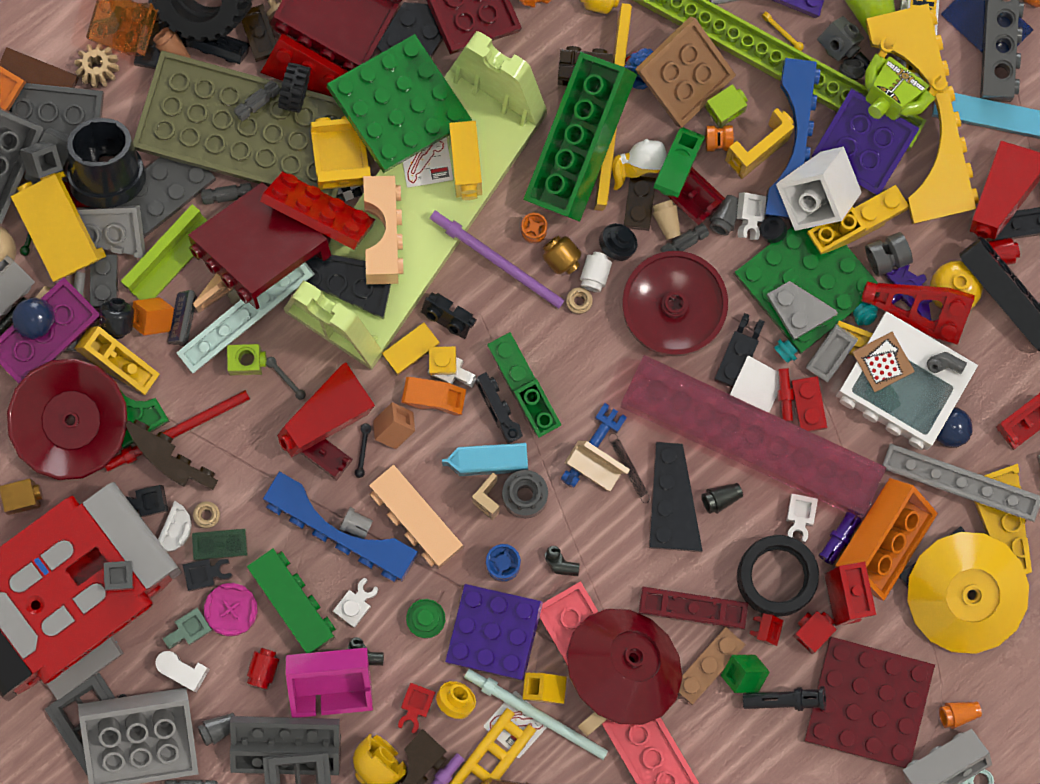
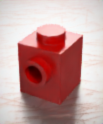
M816 611L813 615L808 612L797 623L800 628L793 637L811 654H814L837 630L833 626L835 621L825 612L820 614Z

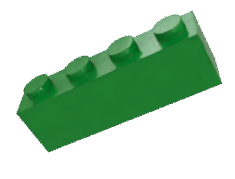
M272 548L249 564L247 568L306 653H315L335 639L332 632L336 628L328 617L322 619L317 612L321 608L313 595L306 596L302 590L306 585L298 573L294 575L290 573L287 566L291 563L284 553L280 551L277 554L274 548Z

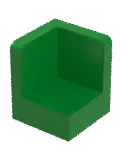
M732 655L721 677L734 693H757L763 686L770 671L756 655Z

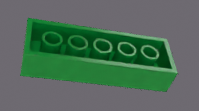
M580 52L523 200L580 222L637 76L636 73L625 67Z

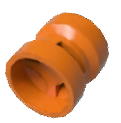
M724 125L723 128L706 126V152H714L716 149L728 151L729 147L734 143L733 125Z
M533 212L523 218L521 233L525 241L536 244L544 240L547 235V221L543 215Z

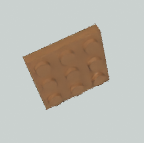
M691 16L635 69L676 126L680 128L688 123L706 105L709 99L717 95L736 76L699 22Z

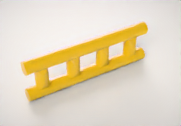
M506 708L449 784H463L470 773H473L482 781L490 777L500 780L537 730L529 724L522 730L511 721L515 713ZM503 730H506L516 738V741L507 752L494 742ZM487 751L500 760L491 774L478 764Z

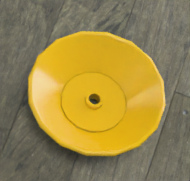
M958 532L938 539L919 555L909 576L907 602L914 623L930 642L950 652L977 654L998 647L1017 631L1028 609L1029 583L1022 562L1005 543L985 533ZM970 590H975V598L971 600L968 599V592Z

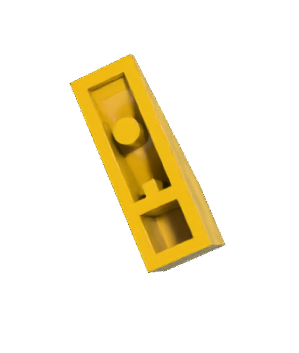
M99 326L88 328L74 347L77 352L94 365L99 366L102 370L142 395H146L160 375V373Z

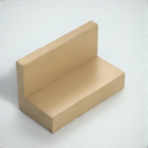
M577 441L564 462L609 492L621 474H628L630 470L588 441Z
M494 473L490 475L472 496L473 504L492 520L500 513V506L487 496L497 484V475Z

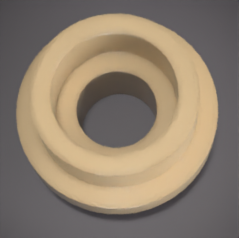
M574 288L567 295L566 304L573 313L583 314L592 306V295L584 288ZM575 298H583L584 304L576 305L574 302Z
M201 502L195 507L193 518L198 526L211 528L218 523L220 511L212 502ZM211 511V518L204 520L202 518L203 512Z

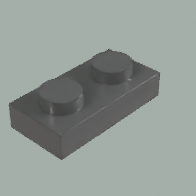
M106 255L107 257L90 265V304L94 308H100L103 303L110 301L112 298H118L117 255Z

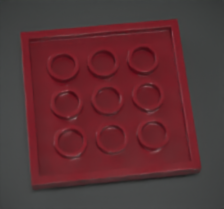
M830 637L817 689L820 686H825L826 710L812 708L804 741L905 769L912 762L935 664Z

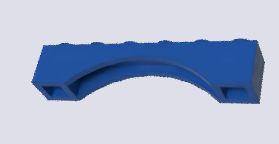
M785 58L783 61L780 88L787 97L793 113L795 125L794 145L785 170L767 190L765 216L767 217L778 216L783 219H790L776 184L810 158L811 147L806 146L807 136L812 137L814 121H810V112L816 109L817 95H813L814 84L818 85L820 79V69H816V61Z
M280 471L263 498L268 503L266 506L268 510L279 516L281 512L291 517L289 522L301 529L305 525L313 529V536L323 542L330 539L337 543L335 546L337 550L346 555H349L350 552L360 557L358 562L372 569L373 565L383 570L381 575L392 582H395L396 579L403 581L418 556V551L395 538L368 540L353 537L337 530L316 512L308 499L303 485Z

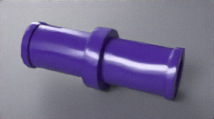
M847 512L837 529L832 530L830 533V540L818 555L822 560L825 558L824 561L833 565L843 547L848 546L849 538L858 524L861 523L859 517L854 518L855 514Z

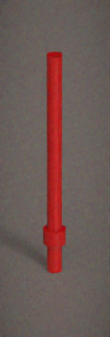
M246 390L162 433L174 439L250 400ZM137 445L133 448L129 446L121 450V454L113 457L105 468L109 472L126 462L130 464L138 460L137 457L143 453Z

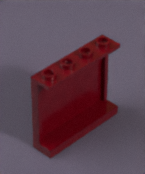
M282 0L269 24L273 26L277 33L293 37L298 43L309 49H314L322 57L340 64L343 69L349 72L371 58L402 0Z
M263 182L188 234L191 243L189 249L192 255L197 260L202 259L212 274L217 273L227 288L235 289L239 298L245 304L249 302L256 310L260 308L257 300L259 295L314 255L322 261L331 256L327 238L320 232L260 202L264 191L268 188Z

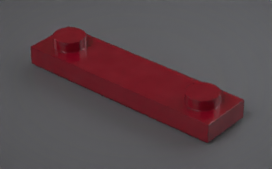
M642 586L638 614L745 630L749 603Z

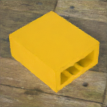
M476 121L449 123L456 198L462 197V200L477 199L478 195H482V179Z

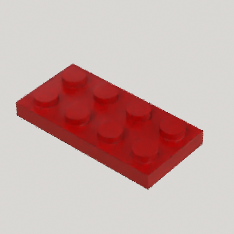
M283 171L264 191L260 202L353 250L356 249L370 231L375 221L366 212L357 210L345 204L341 199L333 198L322 192L318 187L310 186L298 180L296 176Z

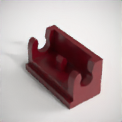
M693 167L679 197L668 196L698 225L708 219L725 200V197Z
M326 439L300 453L336 481L353 460Z

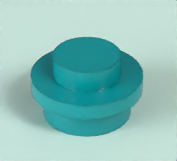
M865 302L857 306L853 312L857 325L867 326L873 323L877 318L878 307Z
M779 339L777 341L779 344L774 347L775 350L787 363L792 359L795 361L797 359L795 353L798 350L788 339L785 342Z

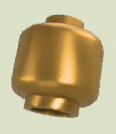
M557 235L543 247L545 251L543 259L556 274L567 272L569 275L580 266L578 260L581 257V251L568 236L560 238Z

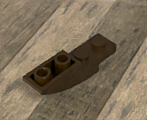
M135 419L134 423L127 422L126 427L133 441L144 456L160 472L185 487L190 478L211 490L215 488L218 482L214 478L216 473L201 466L200 470L190 466L192 461L180 454H177L176 458L171 456L176 447L171 444L173 438L162 432H159L157 436L148 431L150 426Z

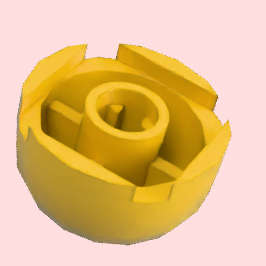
M950 261L940 266L933 274L929 285L933 287H948L975 295L972 308L980 300L983 291L982 284L966 267L963 261ZM933 300L937 307L942 308L940 301Z
M369 734L360 742L353 755V765L357 780L361 784L397 783L407 772L404 761L399 764L394 757L398 755V752L385 739L378 735L371 738L372 734Z

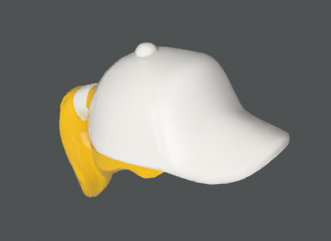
M645 139L636 143L629 153L615 156L612 162V173L615 181L613 190L620 189L626 177L637 178L646 173L660 172L667 157L664 144L660 141Z

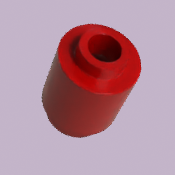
M1012 238L988 242L1007 265L1015 264L1016 258H1020L1019 245L1017 242L1014 243Z
M261 648L260 652L254 651L247 672L249 677L248 684L268 689L269 683H273L280 660L275 657V651Z

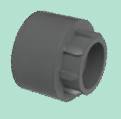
M520 470L514 472L503 485L502 499L504 506L512 515L518 518L526 519L538 515L545 508L548 500V487L545 480L534 471ZM522 488H529L533 496L530 500L523 501L519 499L518 491Z

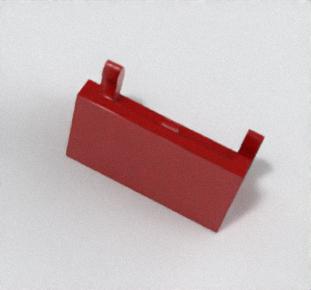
M1040 393L996 426L1013 450L1040 430Z

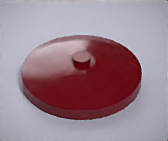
M666 251L647 258L631 273L623 293V315L628 329L644 347L666 356H685L705 348L717 337L726 320L728 294L720 274L706 260L688 252Z

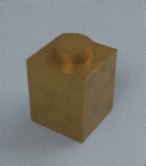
M32 479L0 486L4 512L8 515L40 508L39 500L43 499L40 485H35Z

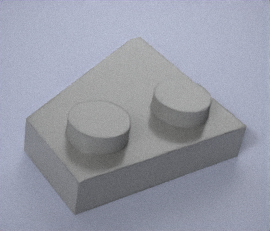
M791 281L766 295L793 341L838 314L835 309Z

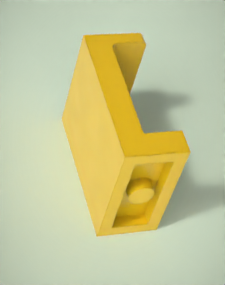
M776 108L772 112L768 123L773 132L748 152L736 141L729 147L725 161L743 179L789 141L794 129L792 118L785 111L781 112Z
M343 116L341 119L336 120L323 117L316 119L315 122H311L310 132L317 187L320 190L363 186V176H371L366 146L347 117Z

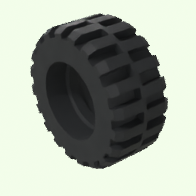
M153 0L152 5L155 10L158 9L160 11L158 17L161 21H167L170 24L169 29L174 33L178 30L182 33L181 37L190 39L193 36L195 41L204 42L207 37L209 41L218 40L220 36L225 37L250 11L252 0H222V4L219 7L203 6L195 0Z

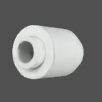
M593 252V255H587L580 277L582 288L592 292H601L602 287H605L612 265L606 254Z

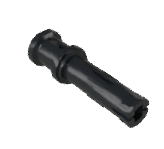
M820 686L819 689H802V687H797L794 691L743 693L744 709L795 707V710L803 711L804 708L826 710L825 686Z

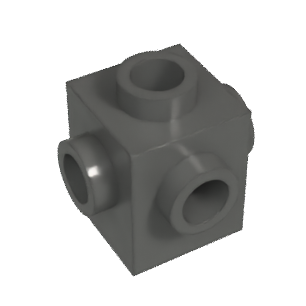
M844 16L833 21L817 38L824 46L827 54L837 61L845 57L851 59L861 49L858 45L864 39L858 27L850 23Z

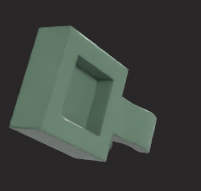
M197 607L176 620L175 624L179 629L165 636L163 640L169 649L184 639L191 645L212 632Z

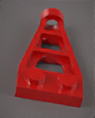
M867 281L861 301L889 312L933 338L958 345L975 295L948 287L876 284ZM876 292H880L878 297L875 296ZM894 295L912 296L914 300L911 309L904 310L893 305ZM937 300L942 303L937 320L930 321L918 313L917 308L921 301Z

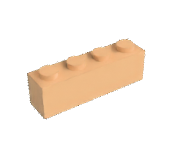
M394 465L369 485L372 490L369 494L378 506L384 504L390 512L386 515L396 526L401 524L407 530L404 536L413 546L419 544L425 551L421 554L431 567L436 564L440 569L464 548L463 544Z

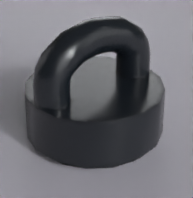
M770 216L761 223L760 234L766 242L777 243L786 236L787 226L782 218Z

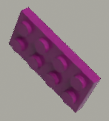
M64 277L41 298L53 307L55 322L46 335L38 339H28L22 337L12 325L0 336V365L18 384L31 370L58 358L99 319L100 314Z

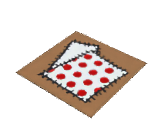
M893 331L852 352L874 392L915 372Z

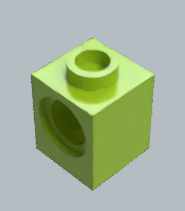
M732 84L706 102L705 109L717 126L722 128L746 111V102L748 100L741 89L736 90Z
M259 344L227 345L228 373L230 376L262 375V367H266L267 364L266 351H262ZM252 354L254 356L253 363L248 366L242 365L240 363L242 356Z

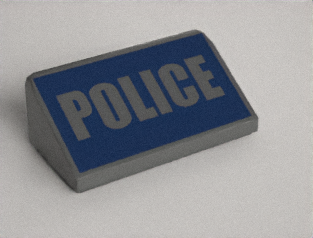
M192 290L182 291L177 294L171 331L168 336L169 344L180 346L188 344L195 310L193 303L197 299L195 292Z

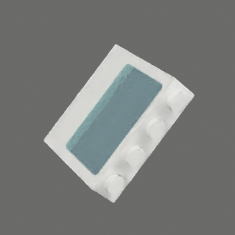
M886 311L867 344L893 331L915 372L874 392L860 365L856 362L836 397L847 408L854 409L855 407L863 412L862 415L869 421L874 423L878 421L885 425V429L895 436L902 435L909 439V444L919 450L923 448L928 450L935 442L978 365ZM948 352L967 362V365L961 374L950 368L938 373H932L927 368V361L931 356Z

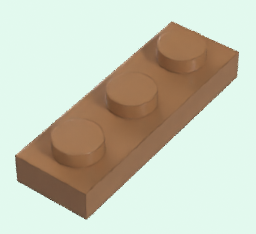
M725 627L682 675L679 694L693 705L724 670L730 657L737 655L746 644Z

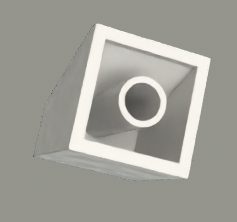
M844 146L819 152L776 184L795 231L842 221L862 193Z

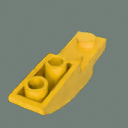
M894 185L857 207L853 208L852 206L842 221L816 226L809 230L807 234L820 254H824L879 229L890 219L908 210L909 204L898 187Z

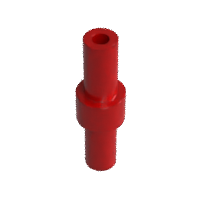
M789 368L778 369L780 390H777L778 401H781L783 422L793 421L792 400H794L793 389H790Z

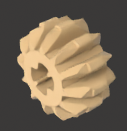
M98 43L96 48L93 49L88 44L87 53L84 51L78 52L82 59L75 60L74 64L79 67L75 72L78 77H82L83 84L86 85L91 82L92 87L96 88L99 82L106 87L107 78L115 81L116 77L112 72H118L120 68L115 64L118 61L117 55H111L112 49L110 47L103 50L102 44ZM94 63L97 64V65H99V64L101 63L102 66H101L100 68H98V67H96V66L93 68L92 65H93Z

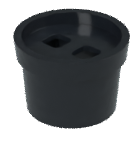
M95 118L81 123L71 132L67 141L69 158L67 181L69 191L77 201L93 208H113L131 201L140 193L146 181V170L141 156L135 150L130 132L125 125L114 119ZM102 156H114L108 162H99Z

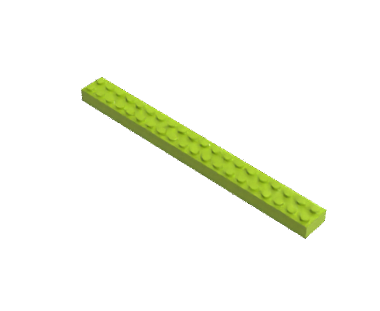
M633 0L679 26L690 16L696 18L715 46L781 81L785 58L816 61V69H820V79L818 85L814 84L813 95H817V102L836 112L840 109L851 88L865 96L869 92L862 84L708 0ZM918 115L901 116L920 127L907 151H910L927 121Z

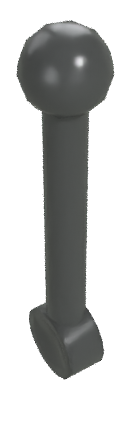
M268 357L266 365L269 368H273L296 393L295 396L298 400L304 399L306 396L305 391L298 389L279 368L274 357Z

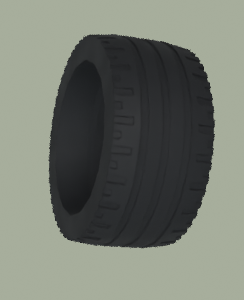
M785 535L767 536L752 544L742 556L737 570L738 587L744 600L757 612L776 617L788 616L805 607L815 595L819 583L818 564L810 549L799 540ZM768 551H787L795 556L802 565L804 572L803 586L799 593L788 601H769L761 596L753 585L751 576L753 565L761 555Z

